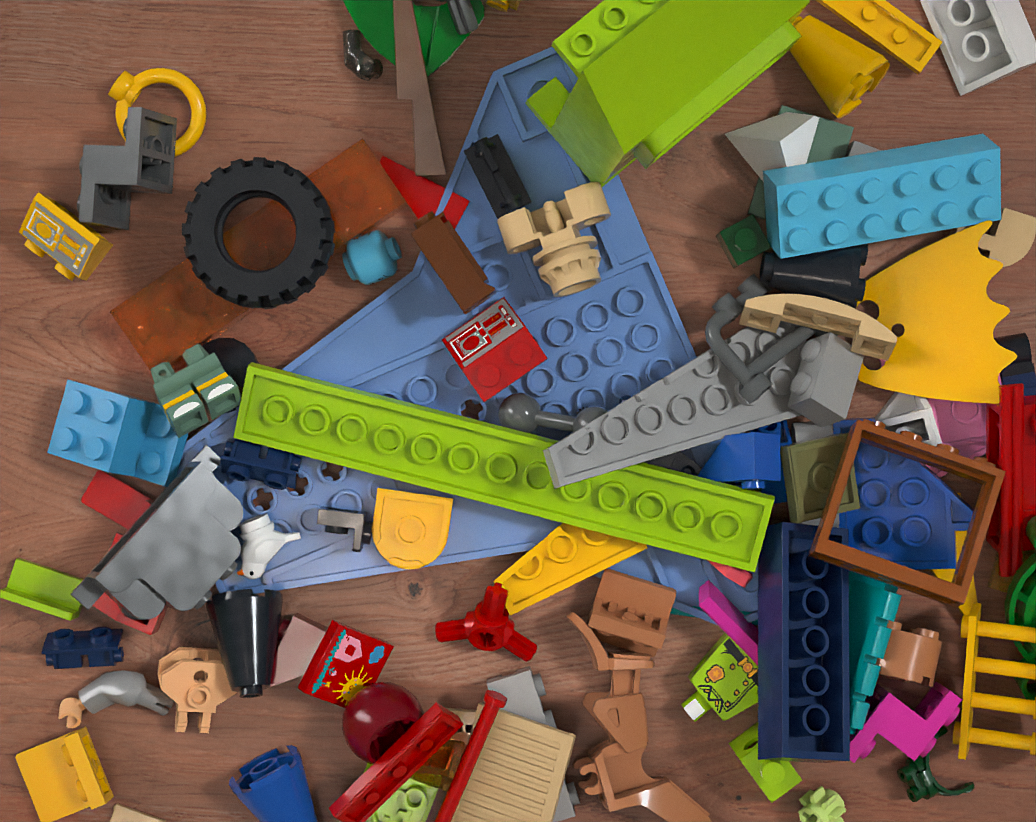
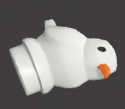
M267 513L240 523L239 527L242 532L240 537L244 541L241 547L243 562L237 574L248 579L261 577L265 572L267 564L280 548L288 542L301 539L300 533H282L274 530V522L270 521Z

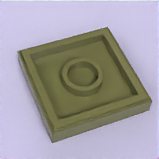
M839 433L780 446L791 523H801L821 518L848 433ZM854 463L837 514L860 508Z

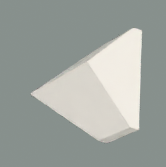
M785 112L728 132L725 135L763 181V171L807 163L819 117Z
M895 392L874 418L876 421L883 422L886 425L885 429L898 434H900V431H909L920 435L923 438L922 442L932 446L942 444L932 408L926 397Z

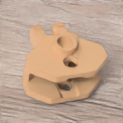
M179 647L159 660L157 675L160 688L176 703L175 732H185L188 723V712H199L197 721L199 733H209L211 713H216L217 705L237 693L231 690L220 651L212 648ZM194 658H201V659H203L204 661H195V660H193V659H194Z

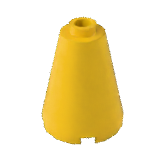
M811 15L805 18L798 16L792 23L802 37L789 51L830 112L837 118L848 115L862 103L859 98L867 90L872 93L890 67L889 61L884 55Z

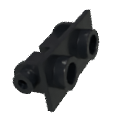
M498 134L490 138H482L475 142L474 146L464 150L497 219L531 203L526 189Z

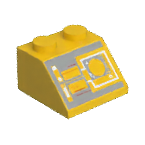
M39 192L34 197L19 230V233L27 238L24 245L41 258L48 254L58 262L54 268L71 281L76 276L87 281L113 247L111 242L86 223L79 222L78 217L56 200Z

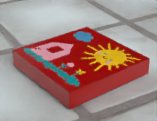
M332 620L297 688L305 694L346 708L347 703L358 691L376 683L394 646L385 640Z

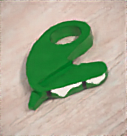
M343 0L350 16L365 39L381 56L396 66L393 0ZM470 0L479 26L484 19V6L481 0ZM447 3L440 6L414 5L428 77L447 63L464 41L474 32L463 35L457 33Z

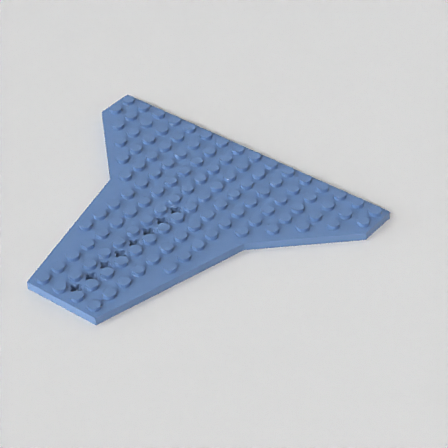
M553 47L493 71L435 214L437 216L443 212L452 192L470 201L455 231L489 280L487 284L494 287L497 294L465 315L423 252L420 251L412 272L282 370L462 416L461 411L466 409L465 402L472 400L474 404L481 403L483 406V410L478 413L479 421L501 426L498 417L499 407L503 400L512 394H528L536 399L541 411L568 416H576V412L579 411L578 409H582V407L597 406L609 411L619 405V399L622 396L629 395L632 397L696 358V354L619 175H616L602 187L611 216L600 223L579 230L581 237L595 236L598 244L593 249H598L601 256L598 268L601 277L600 283L576 294L554 297L551 287L540 278L538 269L541 266H535L532 260L535 254L543 250L542 245L517 254L507 253L497 223L498 219L464 150L474 146V143L482 138H490L498 134L531 200V203L521 208L525 207L530 212L542 208L547 201L558 202L566 199L565 191L590 183V180L525 104L528 98L555 76L569 93H571L578 80L575 73ZM505 297L548 359L484 403L442 342V339ZM239 407L235 411L222 414L186 441L177 476L205 445L210 447L219 457L224 455L226 442H234L236 439L233 436ZM538 426L530 434L560 441L573 432ZM722 439L681 452L703 468ZM261 445L259 458L266 459L269 447ZM295 454V456L302 457L299 472L296 473L300 478L306 477L308 480V485L304 487L305 493L303 495H299L297 491L290 492L288 487L283 490L273 489L266 486L264 482L253 479L248 481L233 480L226 473H221V463L212 472L216 479L241 502L243 507L241 523L255 516L267 513L270 521L274 522V530L282 533L299 532L301 539L284 544L267 564L262 576L257 579H248L237 574L243 562L240 551L239 557L235 560L238 565L233 573L225 580L219 579L215 583L219 593L252 589L253 594L264 593V589L277 591L410 570L398 568L386 561L378 552L372 535L370 544H363L361 552H353L355 529L349 528L348 534L325 532L326 525L317 524L318 509L322 506L367 512L366 521L373 522L377 488L454 498L446 546L433 562L424 567L529 551L562 524L561 522L344 466L343 470L339 472L340 479L334 481L331 476L325 477L322 470L327 468L325 461ZM263 488L265 493L271 492L274 499L269 502L270 508L268 510H264L262 505L255 507L253 504V499L258 497V489ZM238 525L230 532L239 540L242 547L244 541L240 537L242 532ZM647 545L648 549L608 568L675 589L677 593L673 608L717 625L704 611L692 607H699V587L710 580L739 611L752 612L744 616L748 623L758 619V563L755 572H751L753 578L745 588L725 577L707 560ZM603 571L595 574L594 576L601 578Z

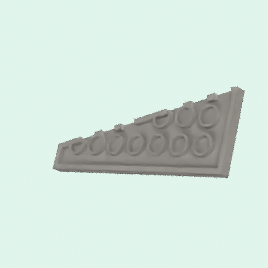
M780 321L776 333L746 326L724 341L744 364L748 366L800 325ZM805 340L764 372V375L773 385L751 404L739 393L744 386L710 348L543 450L554 489L723 439L725 435L740 434L801 416V414L787 405L792 392L790 386L797 375L801 362L800 353L807 341Z

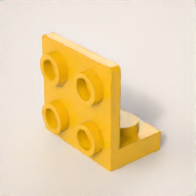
M86 726L20 752L15 757L41 822H53L88 807H91L92 810L106 804L114 797Z

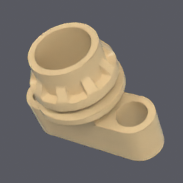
M590 182L564 192L566 199L558 202L547 201L542 208L530 212L524 207L508 213L497 220L508 254L521 253L542 245L543 250L535 254L532 260L535 266H541L538 269L540 278L551 287L554 297L576 294L601 282L598 271L601 256L598 249H593L598 244L595 236L581 237L579 230L600 223L611 216L600 182Z

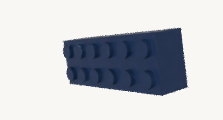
M780 522L767 526L759 555L758 760L812 763L850 761L849 570L808 556L818 528L817 525ZM832 527L829 540L849 546V530Z

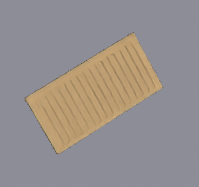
M478 703L470 737L485 703ZM499 709L451 822H553L576 735Z

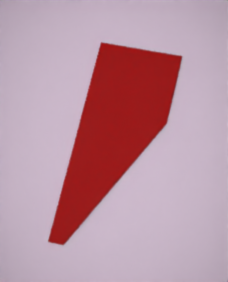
M382 156L379 163L418 220L431 211L436 214L446 188L423 176H415L414 171ZM452 192L443 213L447 221L449 220L455 229L470 201Z

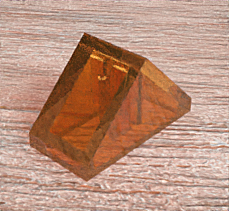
M448 740L410 778L447 792L466 744L459 740Z

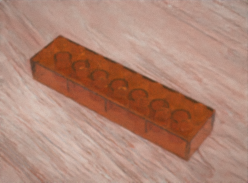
M363 138L307 176L326 199L335 224L336 233L333 236L335 248L333 256L331 255L329 260L346 249L349 242L371 232L408 206ZM272 200L223 233V239L227 252L237 264L246 269L262 271L278 266L289 256L295 244L296 228L289 211L279 202ZM185 259L112 309L110 313L148 369L151 370V368L162 362H169L171 367L175 366L183 360L182 354L185 350L196 344L202 346L204 343L213 340L258 308L242 307L215 295L206 288L202 280L196 277L191 269L193 268L191 261Z

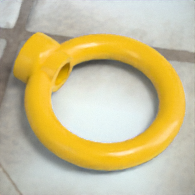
M152 68L135 76L125 70L117 78L108 93L110 97L117 101L115 116L123 139L126 141L123 125L127 118L128 107H131L143 88L151 84L165 83L178 88L186 96L191 107V121L186 132L176 140L175 157L191 149L201 137L206 123L205 101L196 84L184 74L167 68Z

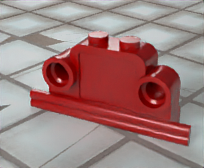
M1022 383L999 385V404L986 403L987 462L996 464L995 468L1006 471L986 533V541L999 553L1000 577L1014 576L1023 564V551L1036 550L1026 535L1027 523L1032 517L1036 516V395L1024 396V384Z

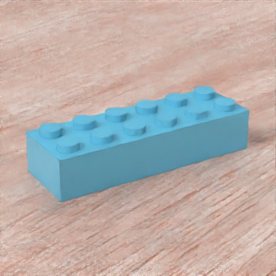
M984 134L763 171L767 240L780 259L976 225L989 220L992 222L1001 220L1000 147Z

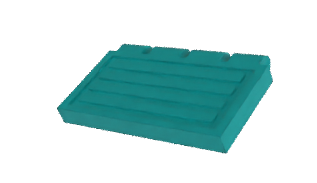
M849 571L850 734L855 735L856 729L863 730L870 703L865 702L866 695L873 696L881 666L877 665L876 661L877 658L884 659L892 631L891 628L887 627L888 620L895 621L902 595L896 594L898 587L853 571Z

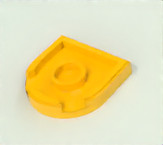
M377 488L372 538L380 555L391 565L402 569H418L433 562L442 553L447 543L454 498Z

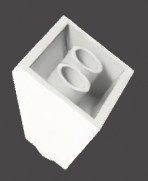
M920 0L935 37L942 41L939 47L960 96L1010 76L1036 63V40L1019 0Z

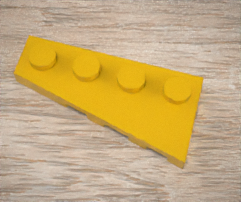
M562 523L493 582L494 584L496 582L501 583L502 588L508 591L505 606L511 616L648 549L646 544Z

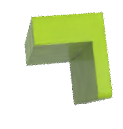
M16 558L7 587L0 589V598L71 621L79 617L82 605L71 596V593L83 579L22 558Z

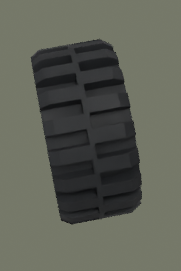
M253 157V160L250 161L238 159L231 161V166L222 169L219 167L211 172L212 177L206 183L201 181L194 190L197 192V195L193 202L188 201L184 211L188 214L186 223H182V235L186 240V246L183 247L186 258L191 261L193 266L191 269L196 277L202 280L206 288L215 295L231 303L252 309H272L282 304L288 305L297 301L298 297L305 292L309 293L316 286L315 283L320 276L325 275L329 267L327 265L331 255L333 256L335 248L333 243V236L336 233L335 224L331 217V209L320 190L301 171L290 167L282 161H270L265 157ZM268 198L279 202L289 211L295 223L296 239L291 253L281 264L268 270L256 271L240 266L231 258L224 244L223 230L229 214L237 205L248 199Z

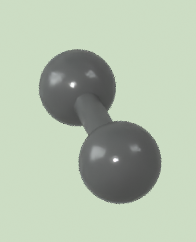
M515 393L503 400L499 407L498 417L501 426L526 433H532L538 426L574 432L608 410L592 406L583 409L576 417L541 411L539 403L532 396L525 393Z

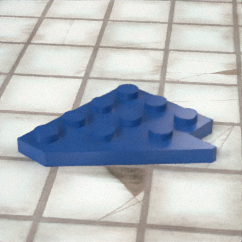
M873 417L846 418L845 420L833 423V434L849 433L850 427L857 420L863 421L867 419L876 422ZM860 442L854 460L860 508L839 513V528L849 530V547L914 570L956 569V531H968L974 509L925 464Z

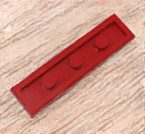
M436 702L329 807L333 817L342 822H365L464 725L458 715Z

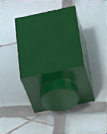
M753 214L716 235L733 269L771 248Z

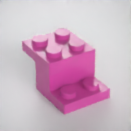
M935 682L916 708L911 710L879 684H876L873 696H867L865 702L870 703L863 730L856 729L855 735L850 734V761L855 763L859 757L864 759L869 755L876 744V740L873 738L877 733L914 761L919 755L922 757L926 756L934 747L937 741L934 736L942 725L949 726L960 712L958 705L962 699L943 685Z

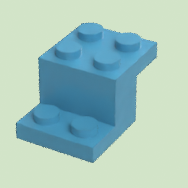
M68 379L47 453L108 473L133 476L168 487L177 476L188 433L180 438L177 437L160 404Z

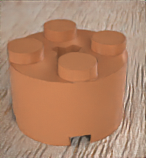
M888 620L887 627L891 628L892 631L884 659L877 658L876 664L881 666L879 676L910 683V681L917 682L921 686L933 687L942 642L938 640L939 632L923 628H909V632L901 631V623Z

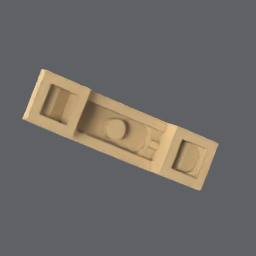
M771 294L747 299L739 321L740 325L773 333L777 332L780 321L853 338L851 352L888 361L897 342V336L869 315L840 302L811 295Z

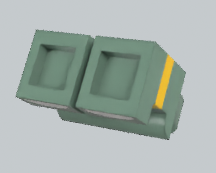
M200 344L194 345L182 354L187 365L186 368L175 373L169 362H162L150 370L155 383L153 388L158 402L178 438L209 422L206 411L213 420L239 406L241 402L237 384L230 375H227L216 354L212 353L209 355Z

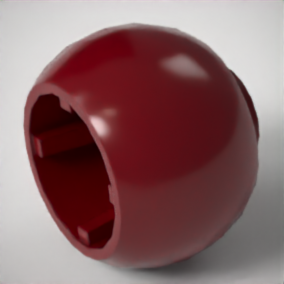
M392 682L374 683L358 691L347 703L342 717L343 736L350 750L358 758L369 764H374L424 714V711L418 699L405 687Z

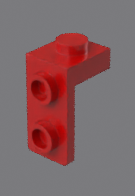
M102 470L96 472L81 498L83 504L128 530L155 501Z

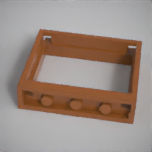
M857 420L850 427L808 556L955 608L963 605L1006 471L995 468L996 464L987 462V458L976 456L972 460L959 455V450L950 445L937 444L935 447L922 442L923 438L918 434L909 431H900V434L885 429L886 425L881 421ZM860 442L982 484L952 582L829 540Z

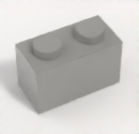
M831 332L808 340L800 353L801 362L797 375L790 386L792 392L787 406L821 427L845 420L864 355L851 352L852 345Z

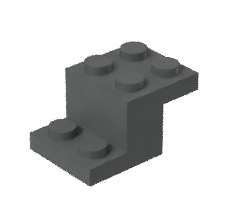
M128 107L127 118L123 125V132L126 138L125 146L84 145L83 156L79 163V170L82 176L81 192L77 199L79 222L115 230H129L131 193L172 194L177 118L143 107Z

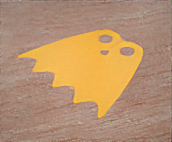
M991 220L981 222L926 246L866 280L862 301L871 300L878 305L879 316L876 320L890 331L893 325L902 324L905 331L902 336L897 337L896 345L888 361L880 369H867L862 362L858 380L877 388L920 397L999 404V373L1016 360L1017 355L1015 352L997 344L993 337L995 326L1010 313V309L993 302L988 297L986 291L989 281L1003 267L1002 262L981 255L978 250L979 240L991 227Z

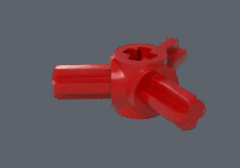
M496 582L494 586H487L483 601L476 605L475 610L468 611L465 619L443 621L435 625L438 642L468 639L474 647L483 651H495L504 647L526 662L530 661L537 651L535 643L514 630V621L509 618V613L505 606L508 591L502 588L501 583Z

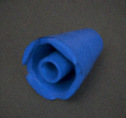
M293 745L286 746L289 750L287 753L280 754L276 748L254 758L239 769L242 776L237 781H235L233 776L229 780V786L233 793L259 822H318L301 754L297 747Z

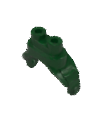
M942 726L934 737L938 739L948 732L947 727ZM930 752L924 757L919 755L915 761L909 757L905 761V766L897 770L900 780L904 783L907 782L909 786L906 792L912 802H917L922 798L928 800L936 795L956 796L962 793H969L975 788L973 782L965 783L954 790H948L938 784L929 766Z

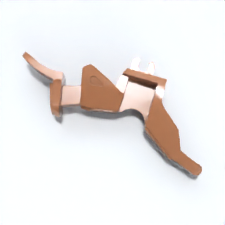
M574 612L569 613L566 618L584 639L591 655L593 668L598 671L611 670L610 692H588L582 701V705L607 733L609 739L599 742L596 746H592L586 751L587 756L576 759L573 762V768L579 769L581 775L591 772L587 780L578 781V786L584 789L588 795L598 794L599 802L609 812L642 805L667 822H712L708 817L710 814L665 776L663 778L661 776L651 778L642 768L641 758L648 742V727L644 697L642 692H639L641 669L653 668L655 660L651 659V655L646 653L608 651V654H606L600 641L588 625Z

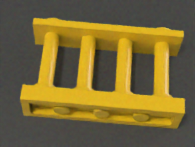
M974 603L970 614L963 615L961 623V638H967L961 722L955 721L953 730V744L959 745L958 759L966 760L971 743L1030 751V755L1036 756V732H1032V736L972 727L974 708L1032 715L1033 720H1036V697L1035 700L975 692L976 672L1036 680V664L978 657L979 636L1036 643V628L980 621L982 604Z

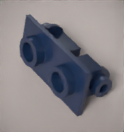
M235 439L234 442H226L224 455L220 457L221 473H226L229 478L237 481H248L249 479L262 481L266 486L273 489L283 490L286 487L296 489V472H299L302 457L295 456L294 453L269 447L266 459L259 458L262 448L259 444Z
M97 627L87 631L59 629L48 633L42 648V654H46V665L53 666L54 669L82 668V655H88L89 667L116 666L117 662L124 661L123 647H119L123 629H111L109 627Z

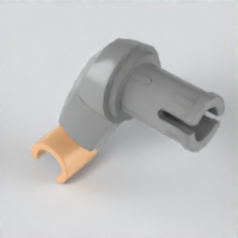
M125 670L104 673L79 690V700L76 698L64 699L59 707L58 719L68 716L66 727L75 728L81 723L82 711L84 709L95 714L115 703L127 707L139 704L165 716L169 710L164 707L171 708L174 700L160 688L147 683L142 673Z

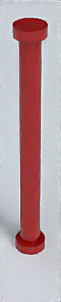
M486 690L483 697L485 705L434 822H451L500 708H504L507 698L503 694L493 690Z

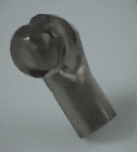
M359 30L343 31L345 66L362 80L369 81L380 78L383 73L382 62L379 59H372L362 51L361 32Z

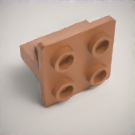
M607 568L603 571L586 624L601 642L637 653L650 654L651 657H655L658 648L662 649L666 637L668 618L677 591L667 586Z

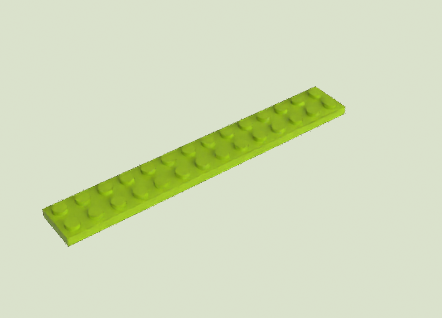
M253 362L247 368L233 438L751 572L756 570L775 496L742 489L741 487L644 462L554 489L543 450L552 446L558 440Z

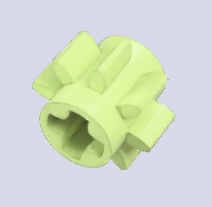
M820 786L815 791L810 789L799 799L804 806L798 811L801 822H845L840 816L846 812L843 799L837 792L831 789L824 790L823 786Z

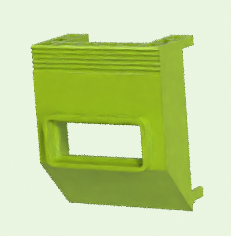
M603 0L555 39L551 45L578 77L571 93L567 91L555 76L528 98L525 104L590 182H600L601 187H603L636 159L647 169L783 57L802 37L792 23L810 3V0Z

